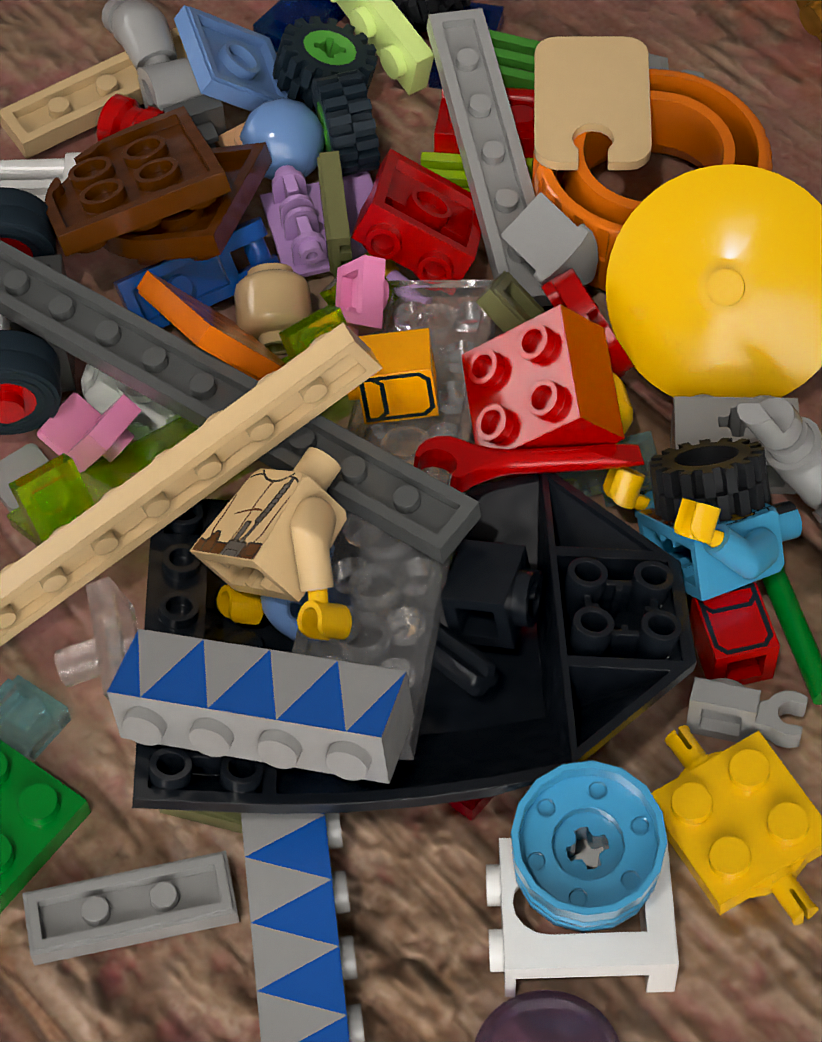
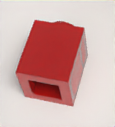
M756 581L705 601H700L692 596L689 617L693 642L706 679L727 678L735 680L742 685L773 679L780 644Z

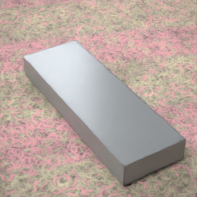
M226 851L22 893L30 956L34 965L240 922Z

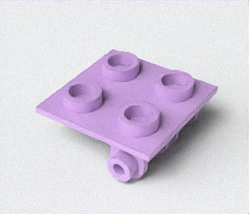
M290 165L282 166L274 174L275 177L271 183L272 192L260 195L280 263L291 266L293 272L303 277L330 272L319 182L306 184L302 172ZM369 171L343 177L350 237L352 236L359 212L373 187ZM351 238L352 260L363 256L367 250L361 243Z

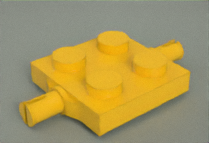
M688 725L678 727V734L675 730L671 731L666 736L664 742L670 747L685 769L676 779L651 792L663 812L667 840L718 914L722 915L749 898L766 896L773 893L794 925L804 923V916L809 920L816 914L819 908L812 902L796 878L806 864L822 855V816L759 730L726 750L706 754L691 733Z

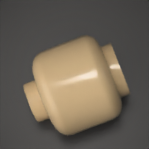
M282 263L259 264L248 270L247 276L236 284L234 291L236 325L255 337L275 355L292 351L295 348L294 343L301 341L309 335L310 332H305L303 329L304 318L312 315L310 287L302 275L293 272L291 266Z

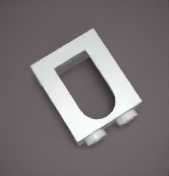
M499 838V864H486L487 907L501 906L502 929H488L490 972H504L505 997L516 996V979L645 975L646 993L675 991L679 958L668 840L654 892L639 910L641 931L544 934L537 933L524 926L516 916L513 901L519 886L515 878L511 838ZM586 839L576 841L575 855L569 859L570 861L582 859L587 869L597 868L599 853L604 849L603 847L591 849Z

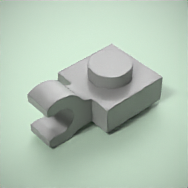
M695 677L686 725H688L693 734L736 743L759 730L765 739L770 740L774 744L785 748L799 747L803 727L787 724L780 719V716L791 714L804 717L808 697L800 692L787 690L774 694L768 700L761 701V690L747 688L735 680L727 678L708 680Z

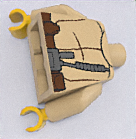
M309 447L293 471L263 468L255 471L191 548V553L227 583L218 592L216 604L220 613L230 618L234 623L248 625L260 623L264 613L262 611L260 595L300 602L307 592L308 601L301 606L297 617L298 629L308 638L318 640H344L349 636L352 627L350 610L346 605L330 603L328 601L327 588L334 587L329 550L347 518L345 509L327 493V490L341 472V467L335 459L324 451Z

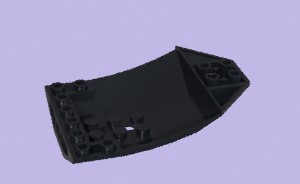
M536 473L473 486L467 491L462 492L478 501L481 511V518L464 537L465 540L525 545L530 569L543 571L544 573L542 583L543 597L539 618L532 628L522 627L514 649L471 644L495 663V671L499 675L496 684L489 687L483 696L478 697L470 695L357 607L349 636L344 640L336 639L329 645L305 646L289 639L270 623L264 613L262 620L257 625L234 623L230 618L222 615L217 608L216 599L221 587L227 585V583L191 553L190 550L230 500L202 499L150 537L144 630L407 671L414 719L390 784L363 779L351 781L323 772L294 767L281 769L265 762L230 756L211 757L195 750L160 744L148 746L136 742L132 808L262 814L349 813L422 807L487 798L533 785L536 779L562 764L583 762L694 671L697 660L681 562L556 473ZM345 509L347 520L329 550L332 570L335 572H348L350 583L351 581L358 580L362 572H374L447 626L440 600V581L445 566L453 565L461 542L446 561L441 564Z

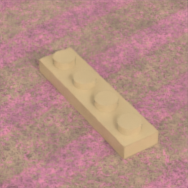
M177 27L170 31L177 59L188 58ZM126 51L0 109L1 126L24 157L28 159L97 126L105 103L115 94L129 96L136 99L140 105L144 104L137 70Z

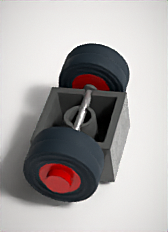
M0 187V240L67 276L62 255H57L56 235L46 213L48 210L47 204L29 192L15 188ZM0 314V435L21 434L42 427L50 417H55L61 404V392L76 391L75 356Z

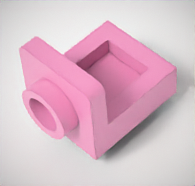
M363 255L338 267L335 308H326L304 318L303 331L322 335L330 332L342 322L357 336L369 335L381 330L383 310L389 298V284L385 279L386 259Z
M72 393L60 405L55 417H50L37 431V436L81 475L101 456L111 463L124 450L135 436L127 427L142 410L123 394L101 415L78 393Z

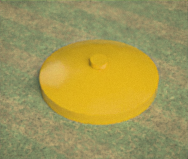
M736 164L713 165L683 173L661 185L648 195L631 213L619 232L610 254L606 275V304L609 320L615 337L634 364L635 369L652 385L673 398L674 396L692 397L700 394L714 397L770 395L781 398L810 379L822 367V205L804 188L778 173L763 168Z

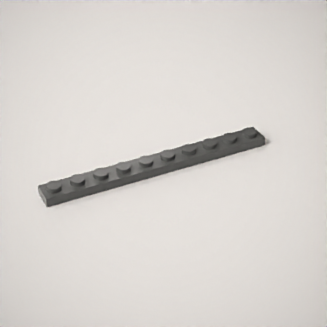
M0 240V314L195 425L201 427L212 414L227 408L253 389L259 382ZM321 415L316 416L257 459L275 470L293 471L309 447L324 451L335 459L341 467V472L327 490V493L338 504L441 564L446 561L481 518L480 503L475 499Z

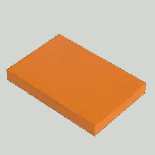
M148 270L136 287L139 290L138 293L197 347L259 381L267 374L277 371L286 364L255 337L240 329L236 322Z

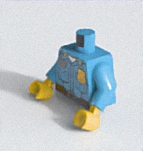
M629 467L609 469L603 483L604 493L617 505L627 509H635L634 515L638 519L639 533L681 562L685 592L700 601L714 598L780 572L785 564L782 542L797 538L802 532L801 516L791 501H784L774 505L765 503L764 508L760 510L751 509V514L741 517L734 514L731 515V520L720 522V508L682 498L676 519L668 522L662 520V516L655 514L652 491L647 492L645 495L640 494L646 478L644 474Z

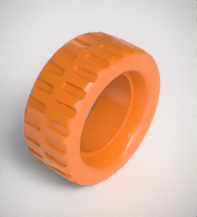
M649 69L651 153L675 156L693 163L699 168L736 164L763 168L769 171L773 170L772 150L770 141L766 137L765 129L752 110L740 98L722 86L693 74L667 69ZM590 131L578 135L573 140L579 153L578 170L548 169L542 166L536 160L535 154H533L532 185L535 196L542 192L575 225L585 224L593 232L598 245V264L595 277L588 285L606 292L607 268L614 243L624 223L642 201L629 199L612 192L592 175L591 169L607 161L608 148L612 145V141L607 135Z

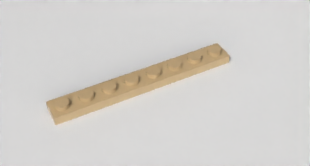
M342 322L330 332L317 337L306 350L280 369L264 376L253 389L227 408L212 414L201 427L174 447L159 453L148 466L125 483L106 492L99 502L69 524L57 528L46 541L20 560L5 566L0 571V647L380 371L382 366L373 351Z

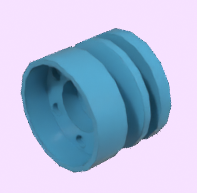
M593 760L562 764L536 779L518 803L511 829L512 857L516 883L530 907L555 926L582 933L612 929L636 915L654 892L667 846L663 812L648 787L621 767ZM586 839L591 849L603 847L604 850L599 853L597 868L587 869L582 859L570 861L569 858L575 855L576 841Z

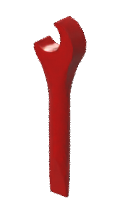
M436 436L425 440L418 446L413 466L420 470L436 467L448 471L451 474L450 486L460 492H464L482 482L507 475L624 468L644 465V460L639 445L635 444L498 449L472 444L452 436Z

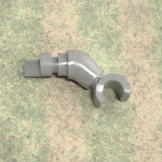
M109 0L102 10V22L104 27L114 34L115 39L123 46L136 68L145 108L154 106L164 111L163 108L203 95L200 93L188 58L177 59L168 21L154 4L146 0Z
M768 398L761 403H737V412L740 419L761 444L764 445L768 463L809 506L822 505V430L811 419L801 417L794 406L785 398ZM821 506L812 514L822 525Z

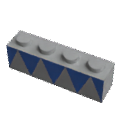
M144 629L137 630L107 691L121 738L131 739L139 744L148 746L160 744L195 750L211 757L230 756L265 762L281 769L294 767L334 774L342 779L351 781L363 779L390 784L414 719L407 671Z
M241 813L261 1042H365L361 1003L347 1005L344 980L358 979L353 936L339 937L337 914L350 912L346 870L332 872L330 849L343 848L339 813Z

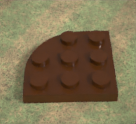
M181 106L118 131L80 153L74 158L76 165L70 169L66 180L61 183L59 177H55L51 182L45 196V203L48 206L46 212L63 253L67 257L75 253L86 254L97 251L105 246L108 240L130 231L142 232L150 230L159 225L163 218L183 210L205 208L214 203L217 197L231 192V188L224 169L185 107Z
M266 142L210 148L225 171L231 192L217 197L214 203L198 210L186 209L163 218L159 225L150 230L142 232L130 231L110 239L103 247L118 256L136 259L137 263L143 266L154 265L163 260L183 258L204 261L221 255L272 163Z

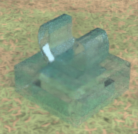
M17 675L13 681L8 678L0 686V740L34 762L71 721L67 706L20 675Z

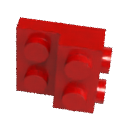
M390 148L380 164L371 193L359 212L351 238L361 243L370 255L386 260L391 259L413 271L423 284L433 288L443 287L453 293L476 258L482 233L469 191Z

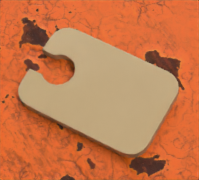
M556 36L542 40L536 46L534 55V154L536 160L542 166L554 170H578L579 153L573 140L578 135L590 131L607 135L612 141L607 155L608 170H634L644 166L650 160L652 135L649 55L647 47L642 41L626 36Z

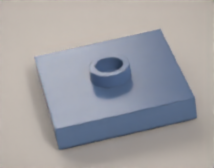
M184 5L174 17V21L201 94L251 112L264 102L283 97L287 98L289 90L281 92L276 86L278 80L273 79V67L277 55L270 37L190 6Z

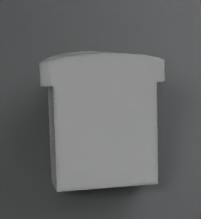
M542 192L531 201L500 235L536 270L534 278L541 285L558 274H563L570 268L574 269L583 285L590 283L595 277L598 264V245L593 232L585 224L575 225Z

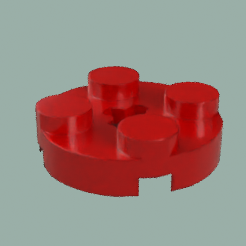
M570 268L563 274H558L541 285L553 307L561 304L605 329L613 373L621 378L625 375V372L634 367V364L615 337L612 328L573 268Z

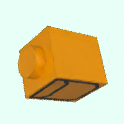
M429 328L358 336L373 351L382 366L380 371L348 393L349 401L360 399L365 424L439 416L437 372Z

